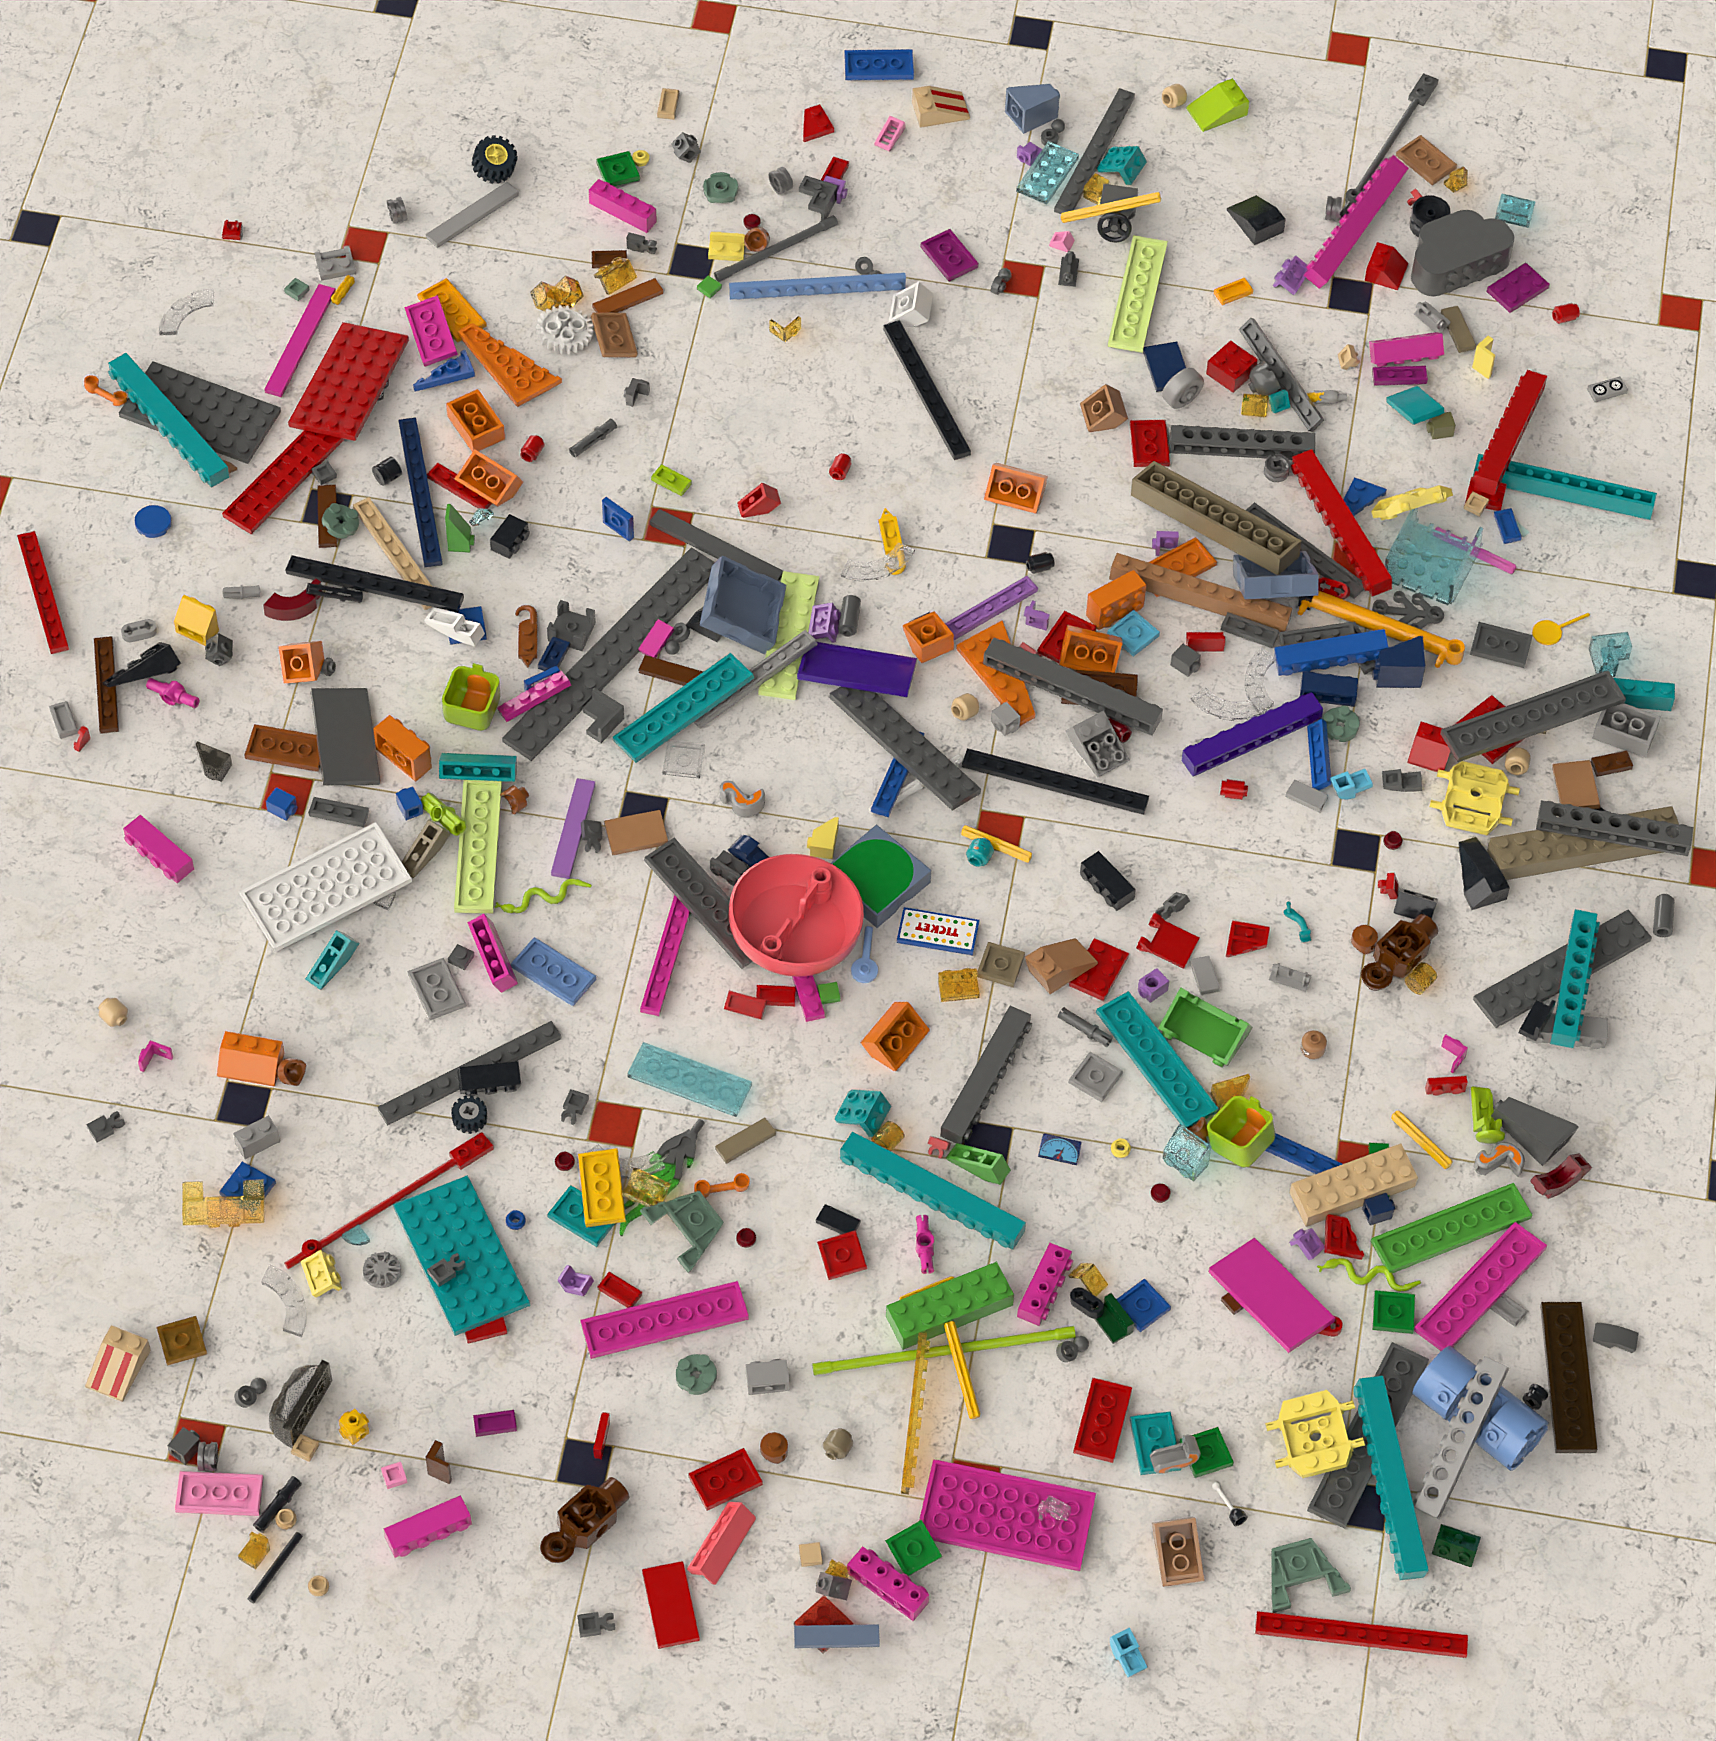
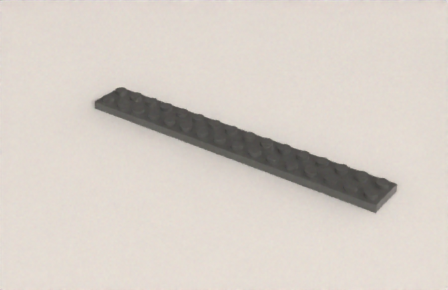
M691 547L565 674L571 686L531 708L502 737V742L532 761L583 710L585 705L592 699V690L596 688L601 691L639 653V647L656 621L659 619L667 624L709 582L711 567L715 562Z

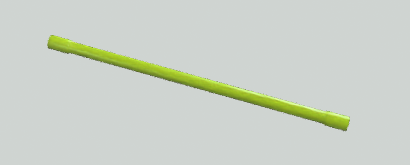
M1068 1326L1048 1331L961 1343L963 1353L1050 1340L1076 1338L1074 1326ZM944 1345L839 1361L812 1363V1369L815 1376L835 1371L952 1355L950 1346Z

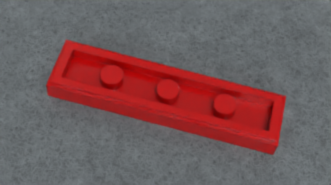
M437 463L427 473L429 480L483 512L493 504L456 481L455 477L457 474L440 463Z

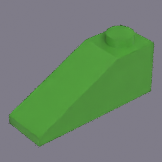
M447 504L445 524L448 551L470 553L471 546L475 544V535H472L471 526L451 504Z
M958 1143L955 1144L946 1157L948 1161L982 1180L1001 1185L1011 1171L1002 1154Z

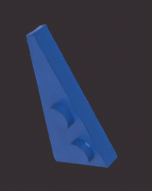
M462 350L460 352L461 355L456 359L450 358L445 364H441L432 370L431 375L426 379L420 378L413 384L414 391L475 377V372L466 350Z
M1354 477L1343 500L1353 516L1364 510L1366 506L1373 504L1375 499L1385 496L1387 489Z

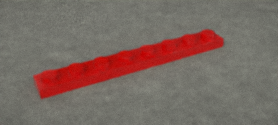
M36 532L17 535L50 653L54 654L69 650Z

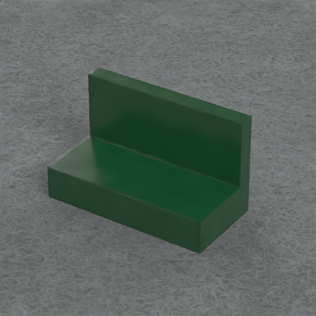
M1109 1293L1104 1297L1103 1315L1094 1320L1112 1344L1133 1333L1134 1322L1113 1294Z

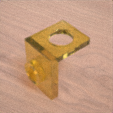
M799 316L785 328L774 320H769V331L784 342L788 341L792 336L794 337L801 329V317ZM774 326L778 328L780 333L774 329Z
M1080 1263L1068 1275L1069 1278L1080 1279L1087 1290L1094 1296H1097L1108 1286V1283L1097 1267L1092 1263Z

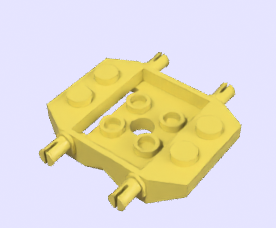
M1441 485L1428 489L1420 487L1379 500L1371 513L1373 518H1380L1381 520L1393 519L1398 517L1397 514L1427 504H1438L1447 501L1448 497L1453 496L1452 489Z
M1464 761L1454 765L1450 772L1438 769L1437 777L1448 779L1449 784L1445 800L1439 802L1431 799L1429 807L1442 811L1446 826L1488 835L1498 824L1512 825L1513 818L1503 817L1501 809L1505 794L1510 793L1518 796L1520 788L1509 786L1508 778L1503 770ZM1476 791L1480 793V796H1473L1471 792ZM1453 805H1457V806H1459V807H1461V808H1470V809L1478 810V811L1481 812V813L1487 812V813H1491V814H1490V816H1489V815H1485V814H1481V813H1476V812H1472V811H1468V810H1464V809H1459V808L1453 807Z
M1328 1390L1283 1401L1279 1419L1265 1423L1267 1432L1278 1428L1280 1431L1282 1430L1288 1456L1285 1458L1274 1460L1276 1468L1289 1465V1468L1292 1467V1470L1300 1477L1307 1478L1347 1467L1352 1457L1353 1449L1365 1446L1363 1437L1355 1440L1348 1439L1342 1416L1344 1414L1343 1411L1355 1409L1354 1401L1339 1403ZM1331 1412V1415L1321 1416L1316 1419H1312L1305 1422H1299L1297 1424L1291 1425V1422ZM1314 1433L1321 1434V1438L1318 1441H1312L1310 1438Z

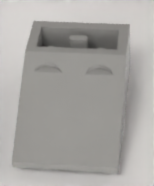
M1104 710L1065 730L1074 748L1097 777L1130 761Z

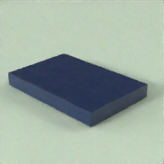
M1177 341L1143 348V354L1156 392L1163 391L1165 385L1174 375L1186 369Z

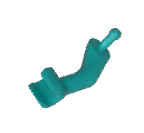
M1288 901L1286 903L1287 909L1283 911L1284 915L1297 922L1301 927L1302 931L1299 932V937L1302 943L1311 941V930L1308 929L1305 919L1291 908V902Z

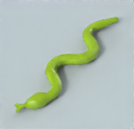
M567 879L562 883L559 894L555 897L550 896L542 888L533 887L524 893L520 907H515L513 904L499 905L496 902L494 908L501 907L506 913H522L528 908L532 895H539L550 904H558L564 900L568 886L574 884L591 888L592 885L579 879Z
M1333 1258L1326 1261L1324 1266H1317V1268H1320L1319 1272H1321L1324 1268L1334 1269L1339 1264H1342L1346 1267L1350 1280L1358 1285L1369 1283L1378 1273H1383L1386 1276L1388 1284L1395 1291H1408L1421 1284V1281L1418 1280L1398 1285L1395 1282L1393 1273H1389L1388 1269L1383 1265H1376L1364 1277H1358L1352 1263L1345 1258Z

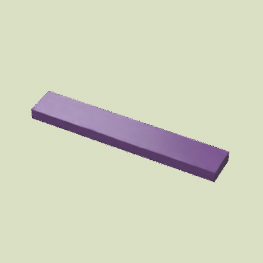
M1025 576L945 624L954 634V640L1038 592V587L1028 576Z
M576 779L553 862L551 876L566 879L571 877L582 836L581 822L587 818L595 781Z

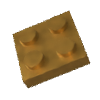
M197 1316L157 1327L167 1366L207 1354Z

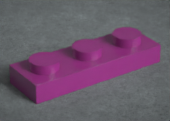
M1426 366L1372 368L1374 386L1427 384L1428 381Z

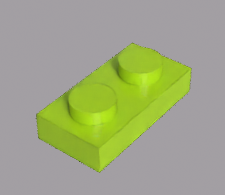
M662 464L651 476V481L680 496L692 485L691 479Z

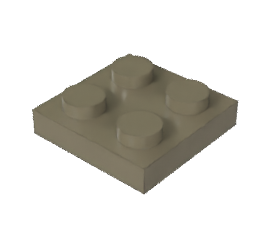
M988 942L976 977L1014 988L1025 952Z

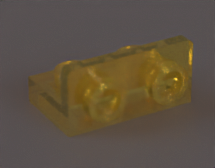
M617 257L612 260L610 265L600 267L598 272L594 274V277L600 279L606 294L610 295L636 279L637 275L629 259Z
M964 968L956 971L945 970L938 973L941 1002L980 998L976 968Z
M635 1167L631 1172L627 1187L623 1190L622 1195L632 1202H638L645 1207H650L665 1201L671 1183Z

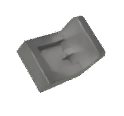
M632 378L629 387L625 388L623 395L626 398L627 406L633 407L638 393L649 395V382Z
M820 1572L815 1592L847 1601L852 1580Z

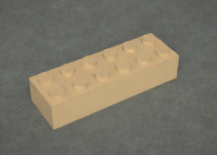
M1400 1143L1293 1182L1289 1193L1305 1227L1326 1220L1328 1214L1337 1216L1362 1207L1364 1199L1384 1193L1392 1196L1415 1187L1418 1177Z

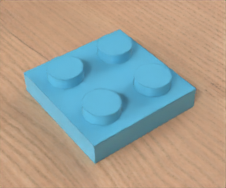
M1135 610L1131 611L1107 630V634L1122 638V648L1133 657L1160 635V632Z

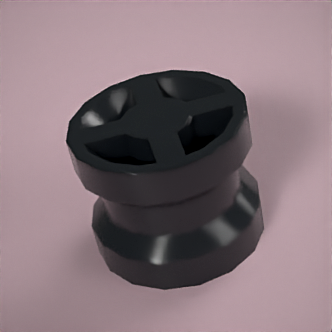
M1532 1384L1529 1387V1392L1525 1393L1522 1399L1530 1408L1539 1410L1542 1406V1401L1548 1398V1392L1540 1385Z

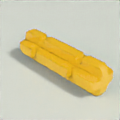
M347 275L344 278V281L335 291L336 293L331 297L332 303L340 304L350 290V287L355 283L353 276Z

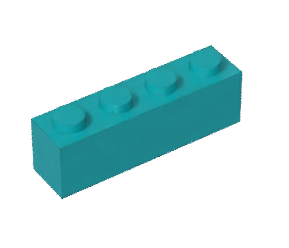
M1613 678L1626 698L1624 704L1639 709L1672 710L1675 700L1674 683Z
M441 753L439 759V779L515 782L517 775V756Z

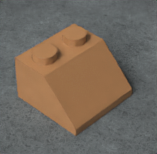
M1107 384L1080 403L1089 432L1115 429L1128 419L1120 391Z

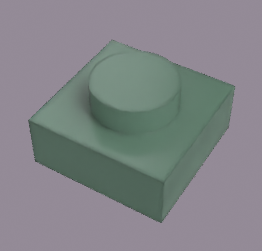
M294 278L284 288L285 294L297 301L310 290L309 285L297 278Z

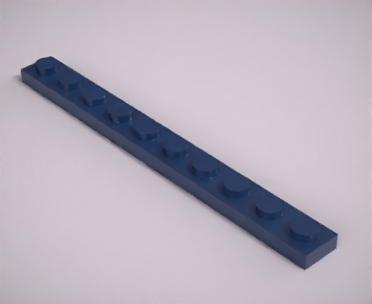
M416 417L399 419L400 435L424 568L443 565L417 419Z

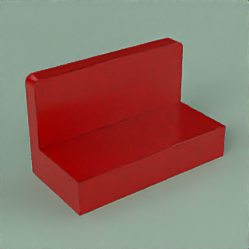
M1186 632V645L1196 652H1224L1225 636L1223 632Z

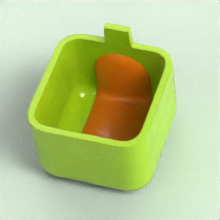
M473 663L472 668L466 666L456 667L452 671L442 696L443 716L446 722L479 731L486 730L490 726L501 697L499 677L496 674L484 671L483 665Z
M1242 1096L1232 1097L1207 1124L1211 1149L1243 1168L1251 1166L1275 1139L1272 1114L1262 1108L1260 1101L1252 1096L1249 1098L1250 1100Z

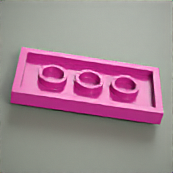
M438 295L404 307L424 367L458 355Z

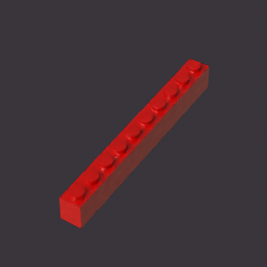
M1527 370L1524 376L1521 375L1518 386L1515 387L1513 396L1509 400L1508 407L1505 408L1503 417L1499 421L1498 428L1495 429L1494 439H1490L1488 449L1484 452L1483 460H1480L1479 471L1474 473L1472 481L1475 482V490L1495 496L1543 394L1547 375Z
M1311 449L1293 456L1291 465L1293 474L1298 476L1299 483L1302 488L1306 489L1309 500H1313L1317 513H1321L1325 526H1329L1333 539H1337L1341 552H1345L1349 565H1353L1357 578H1361L1365 591H1369L1373 597L1391 590V575L1313 450Z

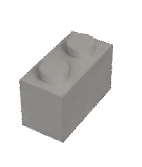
M269 1115L233 1133L235 1145L244 1159L280 1142L278 1129Z
M773 1359L769 1362L753 1361L750 1364H746L748 1395L789 1391L787 1360Z

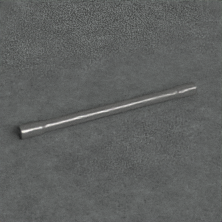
M832 215L814 226L731 266L714 272V277L720 282L794 244L838 225L837 218Z

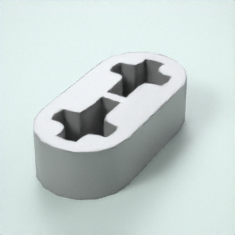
M151 619L128 623L121 629L122 638L126 642H135L154 637L157 633L156 623Z

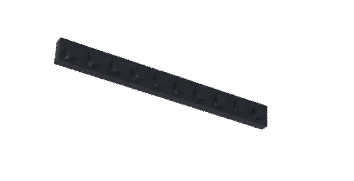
M898 320L883 325L887 338L952 458L957 460L970 456L971 450L901 321Z
M291 555L285 569L288 575L311 580L316 578L328 584L457 613L464 600L463 593Z
M967 748L962 762V767L1142 815H1144L1149 801V795Z

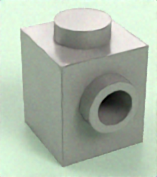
M1005 702L992 710L991 722L997 731L1006 736L1018 730L1020 727V715Z

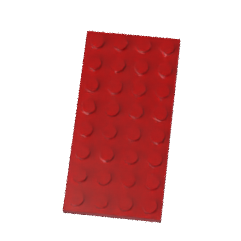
M342 322L288 421L289 427L356 441L409 342L408 335Z

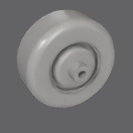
M1194 368L1183 369L1168 381L1163 389L1162 397L1172 408H1182L1200 393L1204 385V379Z

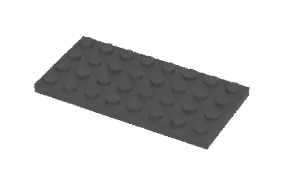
M152 361L145 372L150 380L216 453L246 464L250 462L281 413V407ZM128 398L119 411V417L159 431L156 425L153 426L150 423L148 416L141 413L136 402L133 403Z

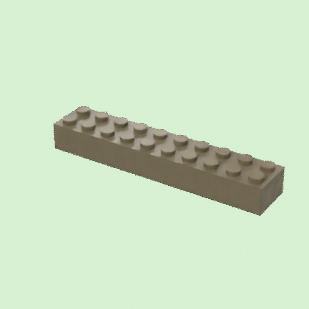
M1155 461L1132 479L1131 496L1276 575L1282 573L1300 557L1302 540Z
M1673 806L1627 814L1633 817L1679 824ZM1542 830L1492 837L1487 849L1488 854L1502 871L1506 880L1664 853Z

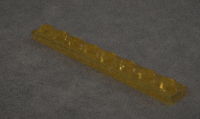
M919 1332L901 1485V1494L909 1495V1489L914 1488L915 1476L911 1475L912 1468L916 1469L917 1456H913L914 1449H918L919 1437L916 1436V1429L920 1430L922 1417H918V1410H923L924 1398H920V1392L925 1391L926 1379L922 1378V1374L927 1372L928 1360L924 1359L925 1353H929L930 1341L926 1340L927 1333Z

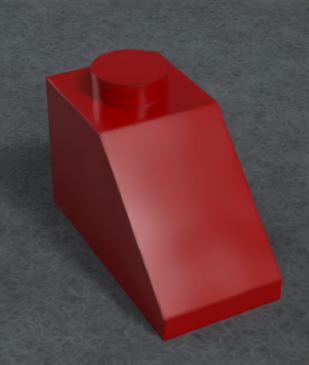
M761 483L738 501L737 504L741 517L746 518L770 513L781 504V500L776 488Z

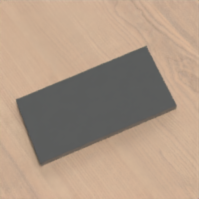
M311 688L310 694L323 785H379L380 774L367 688Z

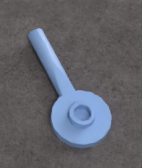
M870 926L865 927L862 958L857 959L851 967V975L860 983H869L878 974V966L870 959L873 928Z

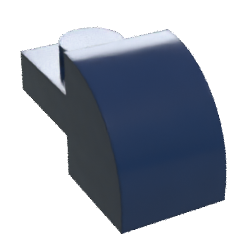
M741 835L728 849L734 857L742 862L744 861L750 867L769 858L758 847L760 843L747 835Z

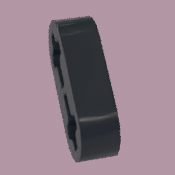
M1078 1287L1070 1292V1302L1073 1307L1092 1319L1100 1318L1103 1315V1302L1089 1291Z

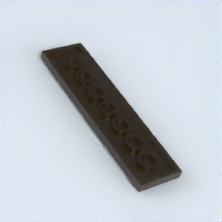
M1541 1302L1540 1309L1555 1453H1597L1582 1302Z

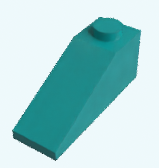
M336 930L305 980L322 990L350 960L360 943L347 934Z

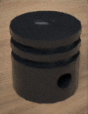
M392 456L372 467L375 479L382 486L402 475L400 465Z

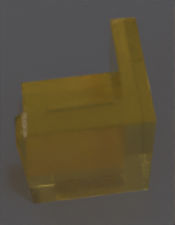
M1095 173L1084 186L1083 198L1098 205L1101 202L1103 184H1109V180Z
M1243 394L1241 414L1245 416L1266 417L1268 396Z

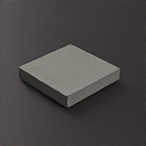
M1089 1052L1070 1077L1068 1083L1102 1102L1122 1076L1123 1071Z

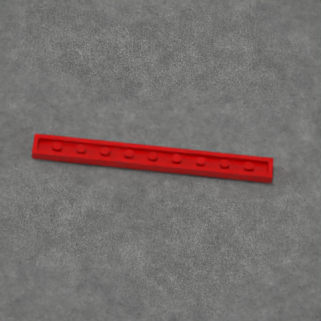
M1257 1611L1255 1634L1460 1658L1467 1657L1468 1635Z

